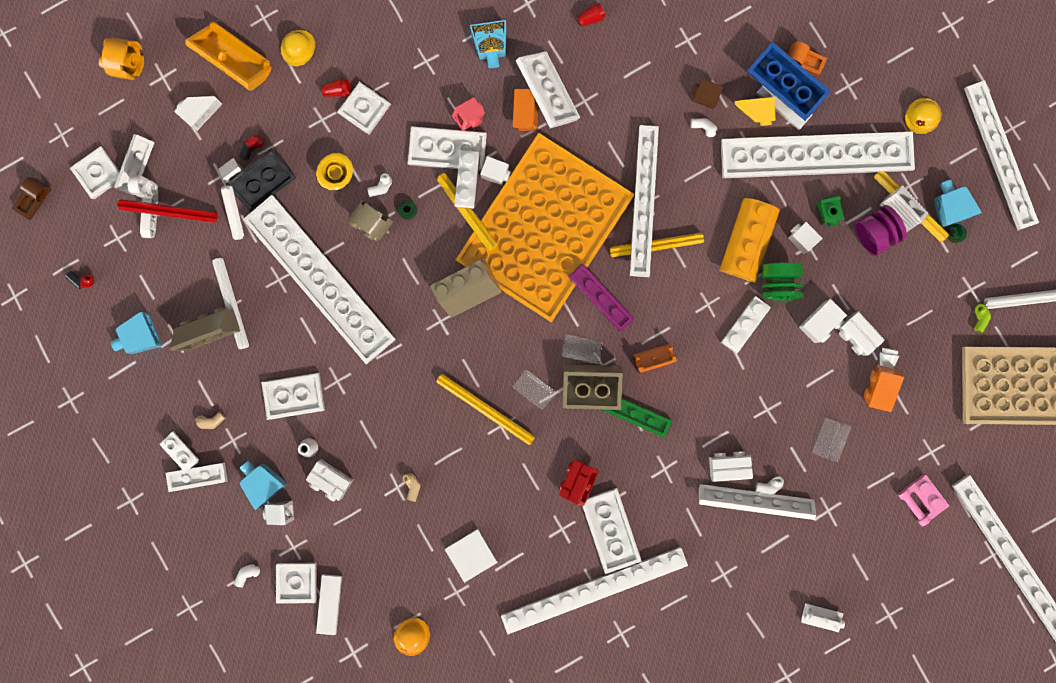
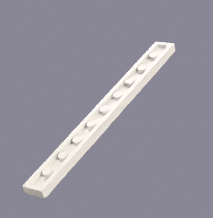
M966 475L951 486L1056 642L1055 601L972 477Z
M677 547L642 562L501 614V618L507 634L687 567L688 564L682 548Z

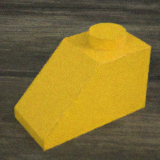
M775 97L735 101V105L752 120L760 122V126L772 125V121H776Z

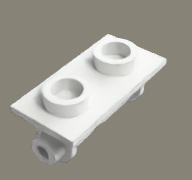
M174 431L160 443L161 447L185 473L192 466L194 467L199 463L198 457L194 455Z
M805 603L801 623L839 632L840 628L843 629L845 626V621L842 620L843 613Z

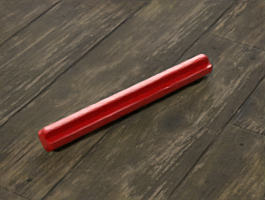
M118 199L117 208L124 211L214 223L217 222L218 217L217 212L125 199Z

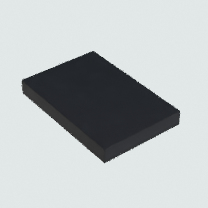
M270 148L229 180L226 186H232L234 195L252 212L267 198L276 194L296 177L273 149Z

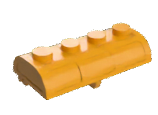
M214 21L210 22L209 26L186 39L187 47L249 91L261 85L271 72L272 67L269 66L270 61Z
M743 199L719 271L756 283L780 211L779 208L759 200Z

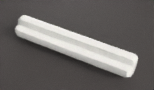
M230 185L223 186L221 193L232 237L234 240H240L243 238L244 233L233 188Z

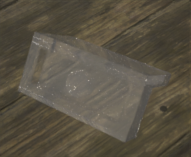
M567 334L561 357L599 365L603 343Z
M527 369L513 386L516 391L541 410L546 407L556 394L553 389Z
M824 418L811 452L838 463L852 426Z

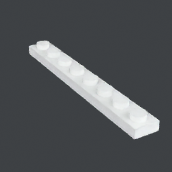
M985 80L964 88L1017 230L1038 224L1039 221Z
M639 126L630 276H650L659 126Z

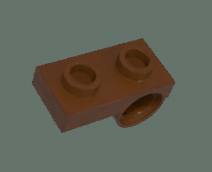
M34 177L25 179L20 186L22 194L12 207V210L31 220L52 188Z

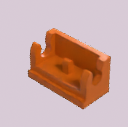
M515 89L513 128H518V131H537L538 103L530 89Z
M667 344L634 354L633 358L638 373L677 362L676 356L672 351V345Z

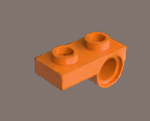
M798 41L792 43L787 52L792 59L811 75L820 76L827 60L826 57L810 51V47L807 44Z

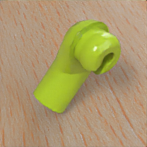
M978 304L975 307L978 322L974 330L983 333L991 319V315L986 305Z

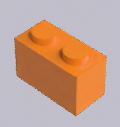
M880 365L876 366L875 371L873 370L870 375V386L864 392V400L868 407L892 412L904 380L900 370Z

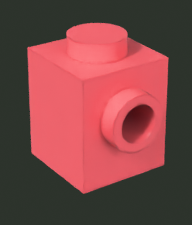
M473 97L457 106L452 117L462 131L471 126L473 128L478 126L482 122L481 119L485 112L481 103L477 102Z

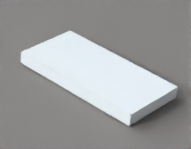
M547 51L522 56L516 60L550 129L577 121L580 118Z
M411 126L408 165L458 169L460 150L479 152L478 171H482L485 160L487 133Z
M614 488L588 497L583 509L605 574L642 562L618 489Z

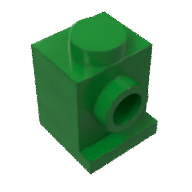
M840 196L824 199L816 203L821 225L828 224V227L840 224L839 221L844 219ZM830 209H833L834 215L830 213Z

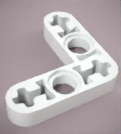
M130 175L128 179L129 192L142 198V202L158 204L157 184L143 176ZM141 213L140 233L143 238L155 237L157 215Z

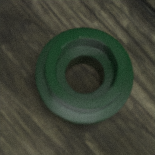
M405 200L399 204L398 213L403 219L409 220L417 214V207L414 202ZM409 206L411 208L410 212L405 213L404 208Z
M961 224L952 225L948 231L949 241L959 243L965 240L967 236L966 228Z

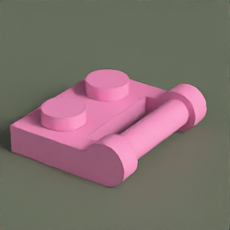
M925 474L898 493L900 499L906 502L918 518L917 521L921 526L927 525L934 517L949 507V504ZM912 492L928 511L926 514L921 511L910 496Z

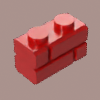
M574 460L567 468L568 475L566 480L560 484L559 496L575 504L585 506L599 470Z

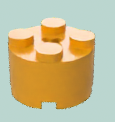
M114 37L104 39L99 66L104 68L105 72L112 77L134 80L135 76H139L144 66V56L140 55V50H142L140 43Z

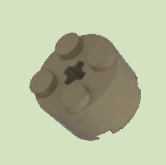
M362 199L349 217L348 224L355 229L364 230L363 234L367 238L378 242V240H382L394 220L390 219L387 214L374 205H368L369 202Z

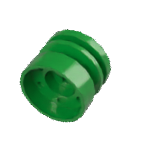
M800 263L763 264L762 278L771 280V283L762 285V289H768L771 292H763L762 298L773 301H793L803 298L804 293L797 292L795 289H802L804 285L795 283V279L804 277V265Z

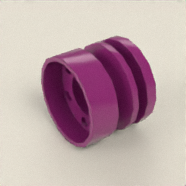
M888 205L873 211L872 216L867 215L854 224L858 239L863 247L873 256L883 253L889 249V246H895L898 242H902L907 238L904 222L898 213Z

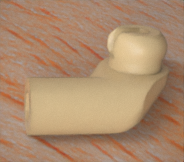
M221 411L213 418H206L200 415L196 418V423L201 429H215L226 419V416Z
M408 473L402 478L403 483H406L410 489L407 499L416 502L421 485L414 474Z

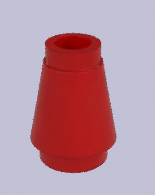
M594 3L577 16L581 27L603 21L602 19L606 17V14L600 3Z
M339 78L321 86V91L324 97H346L347 94H351V86L347 78Z

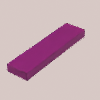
M583 263L568 276L619 332L634 320Z

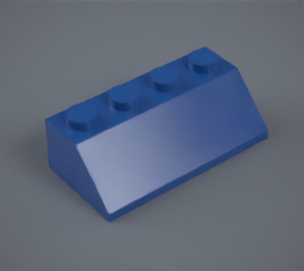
M771 42L747 70L752 77L804 121L810 117L831 92L774 42Z

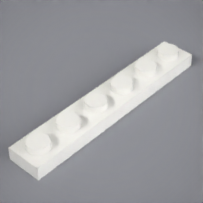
M700 484L698 489L699 504L811 520H814L816 517L815 500L702 484Z

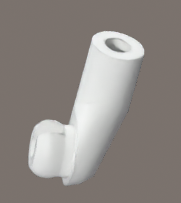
M691 119V128L705 129L708 137L716 135L717 126L709 119Z
M382 174L378 185L368 188L369 197L387 193L392 184L389 174Z
M776 476L767 484L757 482L755 491L775 494L783 487L784 480L782 477Z
M254 564L242 567L239 570L234 585L242 588L248 577H257L259 575L260 568Z

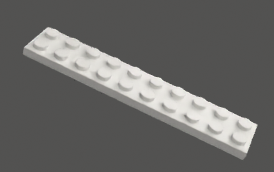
M913 132L721 140L722 178L915 170Z
M273 195L243 219L365 364L371 362L396 340Z

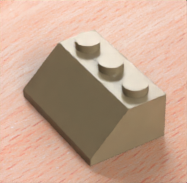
M485 258L430 286L438 303L451 318L502 293Z
M222 307L214 310V314L198 316L196 321L188 320L180 323L181 326L173 331L170 350H192L240 332L234 310Z
M564 364L563 408L621 410L623 378L621 366Z

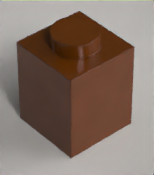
M701 79L700 83H696L691 94L694 95L692 101L714 109L723 86Z

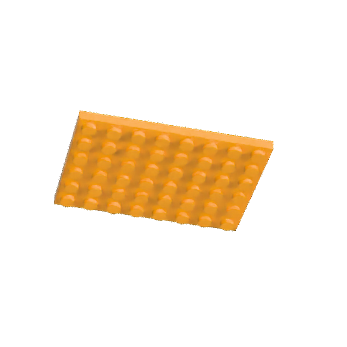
M538 133L481 220L497 242L496 248L489 251L477 234L473 232L456 258V261L467 267L485 258L503 292L552 323L576 286L568 276L581 263L586 268L589 266L635 194Z

